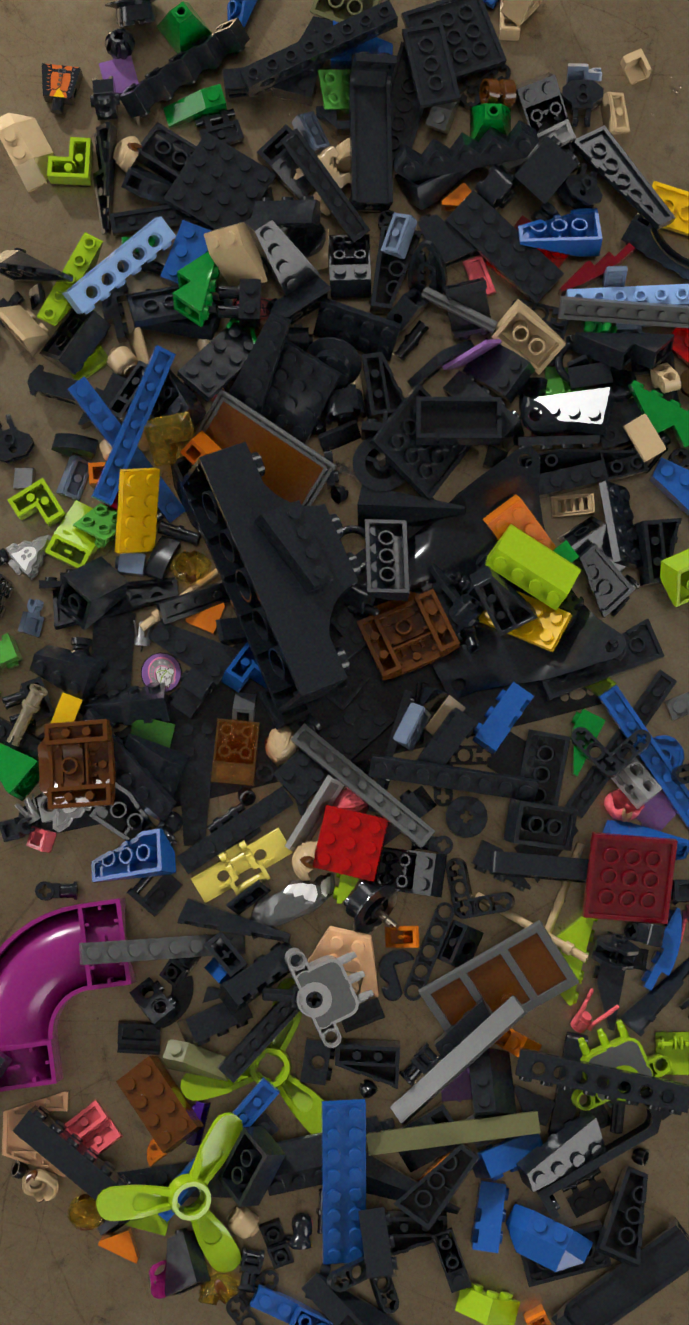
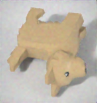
M334 146L327 147L320 155H317L341 189L346 184L351 183L350 173L340 174L337 168H333V164H330L332 157L339 156ZM299 168L296 169L295 180L304 176ZM315 192L312 196H314V200L320 201V212L329 216L331 214L330 210L318 193Z

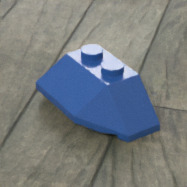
M514 1204L506 1221L516 1253L554 1272L583 1264L593 1244L592 1241L578 1232L518 1204Z

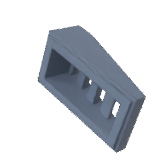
M607 266L602 277V288L624 287L628 271L627 266Z

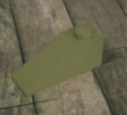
M168 1040L162 1057L167 1069L228 1081V1078L217 1068L226 1057L188 1042Z

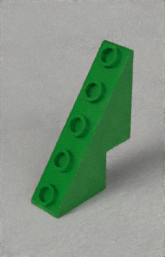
M209 251L177 271L179 289L173 292L174 309L200 327L209 318L208 306H212V292L216 291V279H219L220 276L219 267L216 266Z
M633 380L632 384H629L628 387L641 414L647 415L656 432L659 433L671 427L680 447L685 448L689 446V410L681 408L682 404L670 399V401L663 399V394L655 390L647 391L644 389L645 385Z

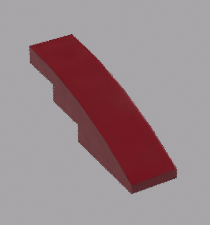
M628 243L616 256L608 252L595 265L588 260L559 289L558 294L564 296L567 289H582L600 280L607 266H620L633 254L635 247Z

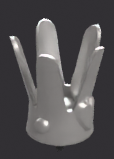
M133 620L136 635L134 645H141L140 651L142 652L143 646H150L149 636L153 631L154 624L149 627L146 637L138 626L137 636L136 623Z
M33 794L34 805L29 797L24 800L28 812L20 804H15L14 806L25 818H32V820L27 821L28 825L35 822L39 827L36 820L40 819L41 815Z

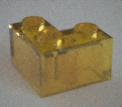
M189 412L152 418L146 423L144 431L155 467L176 463L180 455L177 443L190 440L194 432Z

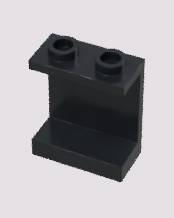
M483 277L443 286L446 298H451L491 318L486 294L487 284ZM448 311L454 338L464 340L470 338L472 334L486 335L490 333Z

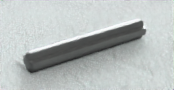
M426 287L422 292L421 297L491 333L495 331L498 325L497 321L451 298H446L445 295L429 287Z

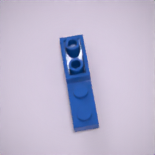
M673 907L672 910L669 909L668 924H664L666 928L662 948L660 951H655L651 959L653 964L650 970L646 969L641 977V981H643L641 986L651 991L661 973L667 976L670 975L678 956L682 934L681 910L677 907Z
M260 1284L250 1302L251 1307L289 1325H333L325 1315L286 1294L279 1291L275 1292Z

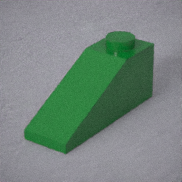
M221 84L200 89L163 109L168 126L171 128L202 118L201 115L204 114L212 115L219 113V110H227Z
M582 709L580 713L576 711L571 721L574 724L572 732L578 727H584L597 739L606 720L585 709ZM577 734V741L582 740L586 744L584 747L586 749L589 744L585 741V734ZM573 743L572 776L577 777L587 758Z

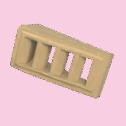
M499 0V40L517 41L520 37L521 28L500 12L504 3L502 0Z
M594 493L551 497L552 518L593 516L595 514ZM575 500H579L578 511L575 509ZM583 500H587V505H588V509H587V510H584V501H583ZM558 501H562V512H558ZM566 501H570L571 511L567 512Z

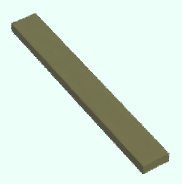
M538 1111L370 1132L366 1133L368 1153L371 1156L539 1134L540 1125Z

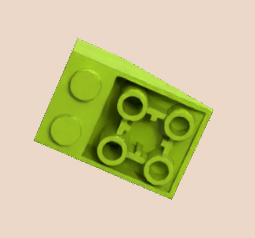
M76 500L53 534L45 553L74 569L91 562L98 549L94 543L96 539L94 536L74 527L73 524L93 508Z

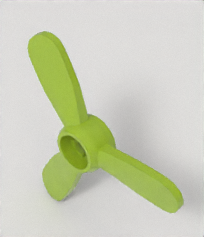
M293 977L281 981L277 989H290L295 983ZM273 1001L272 1007L277 1003L276 1001ZM299 1011L234 1083L230 1079L223 1081L185 1073L180 1085L184 1096L191 1101H201L228 1094L253 1081L258 1084L264 1076L256 1068H259V1063L265 1057V1054L269 1053L277 1057L281 1062H284L285 1066H282L280 1074L275 1077L276 1080L264 1078L280 1091V1095L293 1115L311 1134L322 1132V1101L324 1100L315 1091L290 1074L292 1070L291 1060L285 1052L303 1013Z
M231 1112L219 1115L212 1123L201 1143L190 1173L176 1177L169 1184V1187L122 1185L102 1190L96 1200V1209L99 1215L105 1220L122 1221L144 1218L171 1210L179 1218L191 1222L198 1244L212 1268L222 1273L233 1271L240 1264V1250L224 1224L209 1209L211 1193L207 1185L228 1158L243 1129L242 1120ZM188 1187H197L200 1193L197 1200L191 1205L181 1206L177 1200L179 1194Z

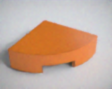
M154 1139L151 1140L147 1148V1161L150 1167L168 1154V1152L163 1153Z

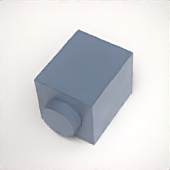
M122 553L120 556H116L115 568L118 569L121 575L145 577L143 572L147 556L142 553Z

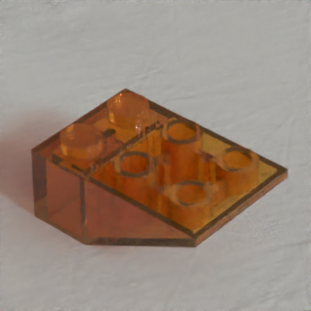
M217 719L211 776L212 783L254 787L259 722Z

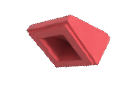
M32 826L31 828H35V831L29 834L26 846L41 852L50 853L57 833Z

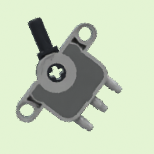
M291 948L285 954V962L297 986L292 985L291 990L263 988L262 1000L290 1002L291 1007H297L304 1015L311 1017L317 1033L325 1046L334 1048L341 1042V1034L336 1023L354 1015L358 1010L359 1003L368 1000L374 993L372 990L358 995L355 994L351 984L365 977V973L360 971L347 976L343 964L357 957L354 951L338 958L326 955L308 963L307 958L300 949ZM293 955H300L301 959L297 964L290 962ZM315 994L317 998H314L313 1002H311L309 997ZM328 1032H335V1037L332 1040L325 1039Z

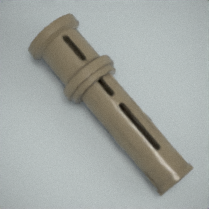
M31 684L27 698L22 701L23 708L7 738V742L11 743L13 741L12 745L14 746L20 745V741L34 713L40 710L39 705L43 697L48 693L40 685Z

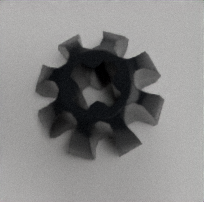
M115 28L106 36L105 47L108 54L113 58L126 59L127 56H131L134 52L135 40L128 30Z

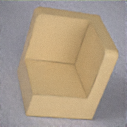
M641 48L623 56L620 63L631 85L648 78L652 70Z

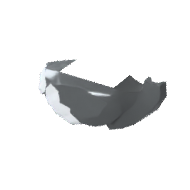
M334 873L319 875L314 882L292 880L290 881L292 883L288 884L281 892L272 896L266 894L255 903L250 919L270 927H278L315 911L333 894L335 886Z

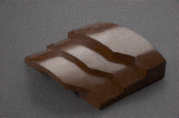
M434 589L422 594L409 591L408 601L390 600L375 607L379 609V615L373 616L369 614L368 617L357 621V625L382 680L395 678L417 670L460 647V642Z
M98 719L44 724L45 738L38 746L39 789L47 796L48 809L114 805L115 756L110 720Z

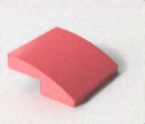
M96 1100L64 1124L67 1127L66 1131L71 1135L73 1133L78 1135L83 1140L82 1144L87 1148L92 1147L99 1155L123 1137L114 1122Z

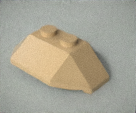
M13 113L1 116L0 141L29 193L47 183L48 156H54V153L34 117Z

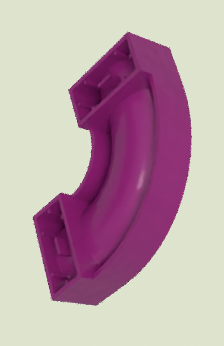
M125 898L77 904L51 911L30 921L1 945L0 1051L13 1060L0 1079V1092L57 1084L64 1079L58 1038V1024L61 1013L67 1003L74 996L86 990L130 985L136 982V975L131 962L80 965L79 943L127 940Z

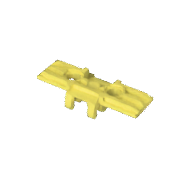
M278 827L252 843L247 844L243 840L218 855L220 860L217 863L191 877V880L205 903L231 888L238 896L259 879H271L266 868L292 854L293 851L285 847L287 841ZM258 849L266 851V856L262 860L254 857V853ZM250 868H253V870L261 869L262 872L236 886L235 881L239 879L238 875ZM222 870H226L229 873V878L225 881L217 878L218 873Z

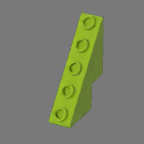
M86 232L83 234L62 271L73 277V282H56L40 309L37 318L56 326L70 311L72 306L62 293L97 266L103 244L102 240Z
M581 915L557 934L556 937L565 942L573 943L575 948L589 955L590 951L587 950L588 942L593 941L595 930L592 929L593 922H597L598 919L584 918ZM561 952L581 984L584 976V971H581L583 962L572 955L568 956ZM578 984L560 994L569 1006L577 1003L579 992L576 991Z

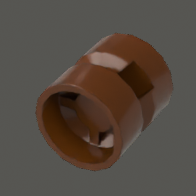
M483 79L479 92L481 104L493 103L504 104L508 107L513 106L516 99V84L514 80L500 79L498 81L497 79Z

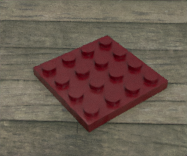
M592 832L582 916L584 918L668 924L678 841L670 838Z

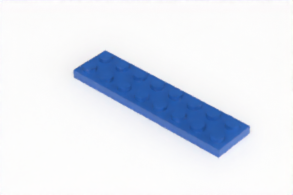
M365 1099L322 1101L323 1265L350 1263L364 1256L358 1211L366 1210Z

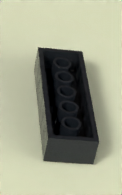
M35 1105L13 1130L16 1135L94 1200H97L102 1190L108 1187L131 1185L133 1183L126 1175L120 1176L115 1171L116 1167L109 1161H102L95 1149L84 1146L82 1144L83 1140L75 1133L71 1135L66 1131L67 1127L57 1119L54 1121L49 1117V1111L42 1106L37 1107Z

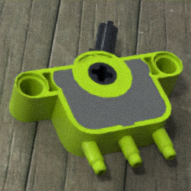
M621 1019L616 1021L620 1037L609 1041L604 1030L600 1028L597 1030L601 1045L594 1049H589L584 1037L578 1038L579 1047L583 1054L580 1061L658 1078L668 1074L672 1068L671 1060L664 1055L655 1053L646 1057L642 1045L638 1040L629 1036L626 1026ZM659 1059H662L663 1066L662 1068L657 1069L656 1062ZM582 1072L585 1080H587V1074ZM600 1077L597 1080V1086L601 1088L606 1087L609 1083L607 1077ZM626 1081L618 1086L620 1092H627L630 1089V1083ZM576 1089L572 1093L571 1100L573 1105L584 1111L591 1110L606 1102L613 1103L610 1132L615 1134L623 1132L625 1105H630L626 1103L625 1099L617 1098V1101L604 1099L605 1095L596 1093V1096L587 1095L586 1103L580 1105L579 1099L584 1095L583 1090Z

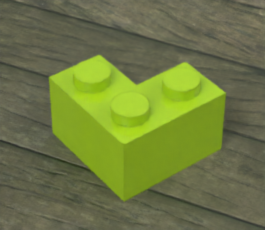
M70 137L69 157L48 156L47 177L50 184L91 186L94 148L91 138Z
M44 478L7 499L21 521L39 511L47 525L51 528L66 516L65 511Z
M471 1283V1287L460 1290L455 1311L484 1325H515L520 1301L513 1299L512 1294L501 1291L500 1294L491 1290L485 1291L483 1290L484 1286L477 1283Z

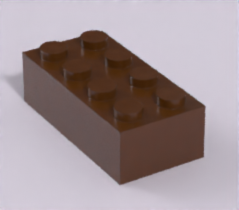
M148 1056L116 1081L163 1153L172 1152L204 1127L158 1056Z

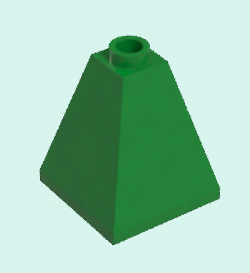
M184 1L171 9L157 25V29L177 54L192 48V43L204 35L209 36L212 34L190 3Z
M493 103L471 107L470 137L479 142L490 126L508 136L511 132V108L504 104Z
M0 743V781L6 792L23 801L40 782L39 761Z

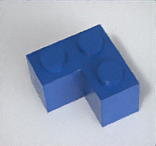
M248 642L226 669L221 680L238 693L249 678L267 688Z

